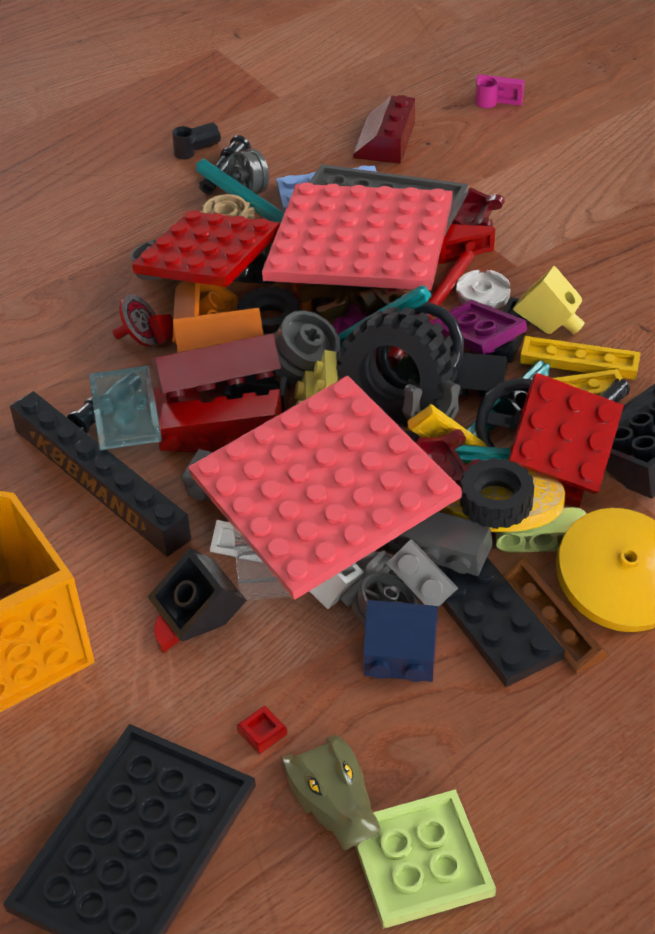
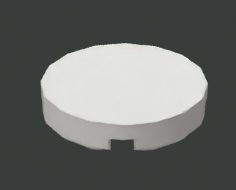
M473 270L462 275L457 281L456 296L461 304L472 299L499 309L509 300L511 293L509 280L496 271L486 270V273H479V270Z

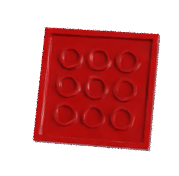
M198 210L188 211L132 263L134 274L228 287L275 239L280 222L268 221L267 219H249L244 216H225L221 213H201Z

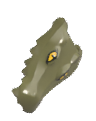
M334 734L326 738L327 744L294 756L292 753L281 756V765L286 772L289 786L297 803L302 805L307 814L312 812L317 823L322 824L327 831L332 830L341 848L347 850L352 846H359L366 839L373 840L374 837L381 835V829L378 819L371 809L361 766L351 747L341 737Z

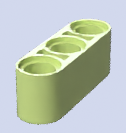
M564 508L555 520L543 526L523 531L495 532L497 547L504 552L558 551L559 545L569 527L587 513L580 508Z

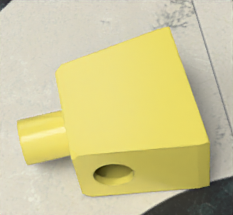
M555 266L535 282L521 296L513 308L516 313L547 334H552L563 325L570 333L575 335L585 324L575 314L582 302V297Z

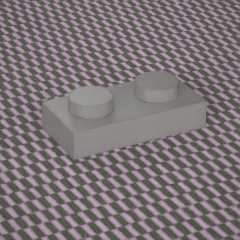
M412 539L386 563L425 605L439 607L458 589Z

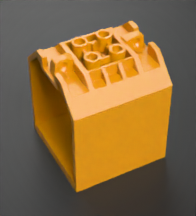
M0 491V586L7 582L28 584L30 586L0 600V713L95 663L73 575L15 493Z

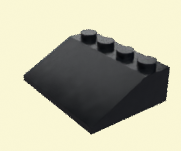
M655 384L624 405L606 465V470L627 489L651 499L655 497Z

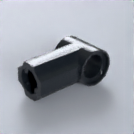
M214 122L195 128L181 126L175 128L172 132L173 154L180 159H189L195 155L196 150L218 144L221 141V134Z

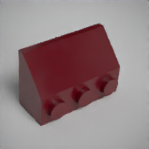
M404 95L390 96L371 111L367 116L353 152V158L401 164L415 124V98Z

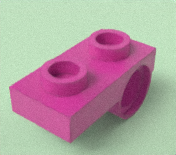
M478 74L476 78L475 103L481 108H492L497 103L521 106L525 80Z

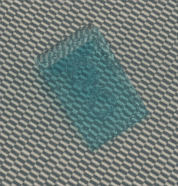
M149 366L89 373L100 450L162 442Z

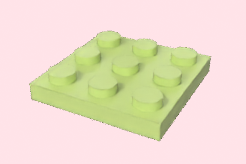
M456 789L373 812L378 819L381 835L374 837L373 840L366 839L359 846H355L383 929L494 897L496 894V887Z

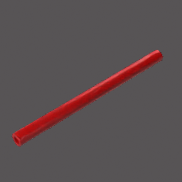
M464 250L431 294L428 302L438 306L443 303L458 279L473 261L474 254L472 251ZM393 347L389 352L392 368L397 367L406 354L405 351L397 347Z

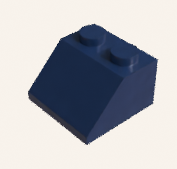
M367 600L363 651L364 676H373L379 679H408L413 682H433L438 606Z

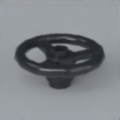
M427 302L414 309V315L421 314L422 312L439 318L448 327L453 342L450 351H455L458 359L453 367L458 369L464 353V337L458 321L447 309L431 302ZM378 346L377 360L382 375L389 383L403 390L408 384L419 387L420 383L407 381L417 368L412 357L407 353L408 359L396 373L389 360V346Z
M516 378L503 381L486 393L477 409L475 430L477 438L482 440L487 447H495L490 440L487 425L508 428L510 434L514 437L523 410L521 408L513 415L490 412L494 403L506 393L517 390L529 391L531 379Z

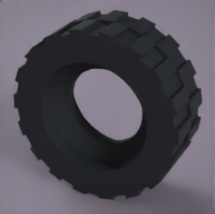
M276 286L256 288L246 293L240 299V304H238V310L259 308L260 312L276 310L283 313L275 318H261L263 335L275 334L286 316L294 311H300L299 301L295 298V294L290 293L285 288L281 289Z
M491 458L485 461H478L477 464H472L468 467L467 471H464L461 479L462 497L460 498V507L463 508V513L471 521L477 522L483 527L489 526L498 529V527L509 528L511 525H518L524 518L526 519L529 516V511H532L534 484L532 475H529L525 467L522 468L518 463L510 462L507 459L498 460ZM500 486L511 490L513 497L506 500H492L482 496L480 491L486 487Z

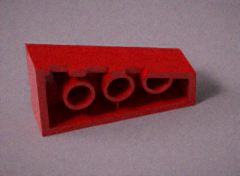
M280 389L269 390L268 395L257 396L255 392L245 393L243 398L228 400L226 396L215 397L214 401L206 403L198 399L163 404L156 428L159 450L197 453L201 449L212 453L281 414Z

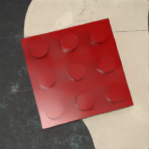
M536 373L533 375L507 460L516 462L519 466L525 467L529 471L596 494L601 486L624 405Z

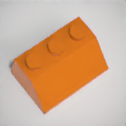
M182 281L175 288L174 319L238 310V296L225 287ZM173 325V340H172V342H173L174 344H176L175 332H174V325Z
M259 308L173 319L177 353L263 335Z

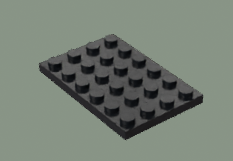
M129 724L3 903L5 910L51 934H166L255 789V778Z

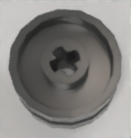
M294 311L286 316L278 331L274 334L281 369L275 370V373L280 378L281 376L288 377V382L296 385L297 381L302 382L305 370L314 371L316 361H321L324 350L336 352L337 357L340 350V338L335 328L323 317L308 311Z

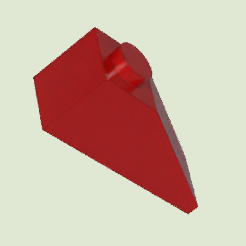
M451 224L444 236L437 265L457 260L464 250L472 251L474 256L494 251L495 228L493 226Z

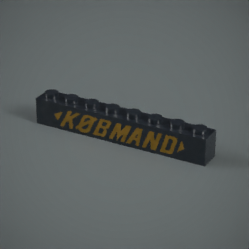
M32 391L10 405L16 432L166 557L192 540L187 513L36 392Z

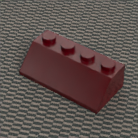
M274 333L151 359L160 393L168 392L169 398L186 395V388L196 386L198 392L215 389V382L224 380L227 381L228 386L245 382L244 376L256 374V379L274 376L273 370L281 369Z

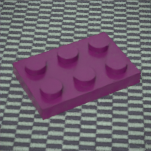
M472 299L449 311L459 323L464 337V347L479 354H490L497 347L515 340L517 336L527 331L526 320ZM439 318L430 321L433 325L438 322L444 328L441 331L444 337L449 336L452 341L448 327Z

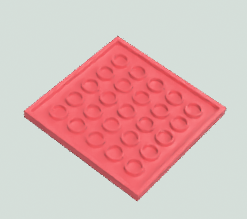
M308 182L296 184L262 270L263 281L413 290L423 285L431 291L451 209L452 191H445L439 188L420 190L414 187L399 189L389 186L377 188L365 187L363 185H313Z
M349 376L342 378L188 467L191 477L294 600L462 497L461 487Z

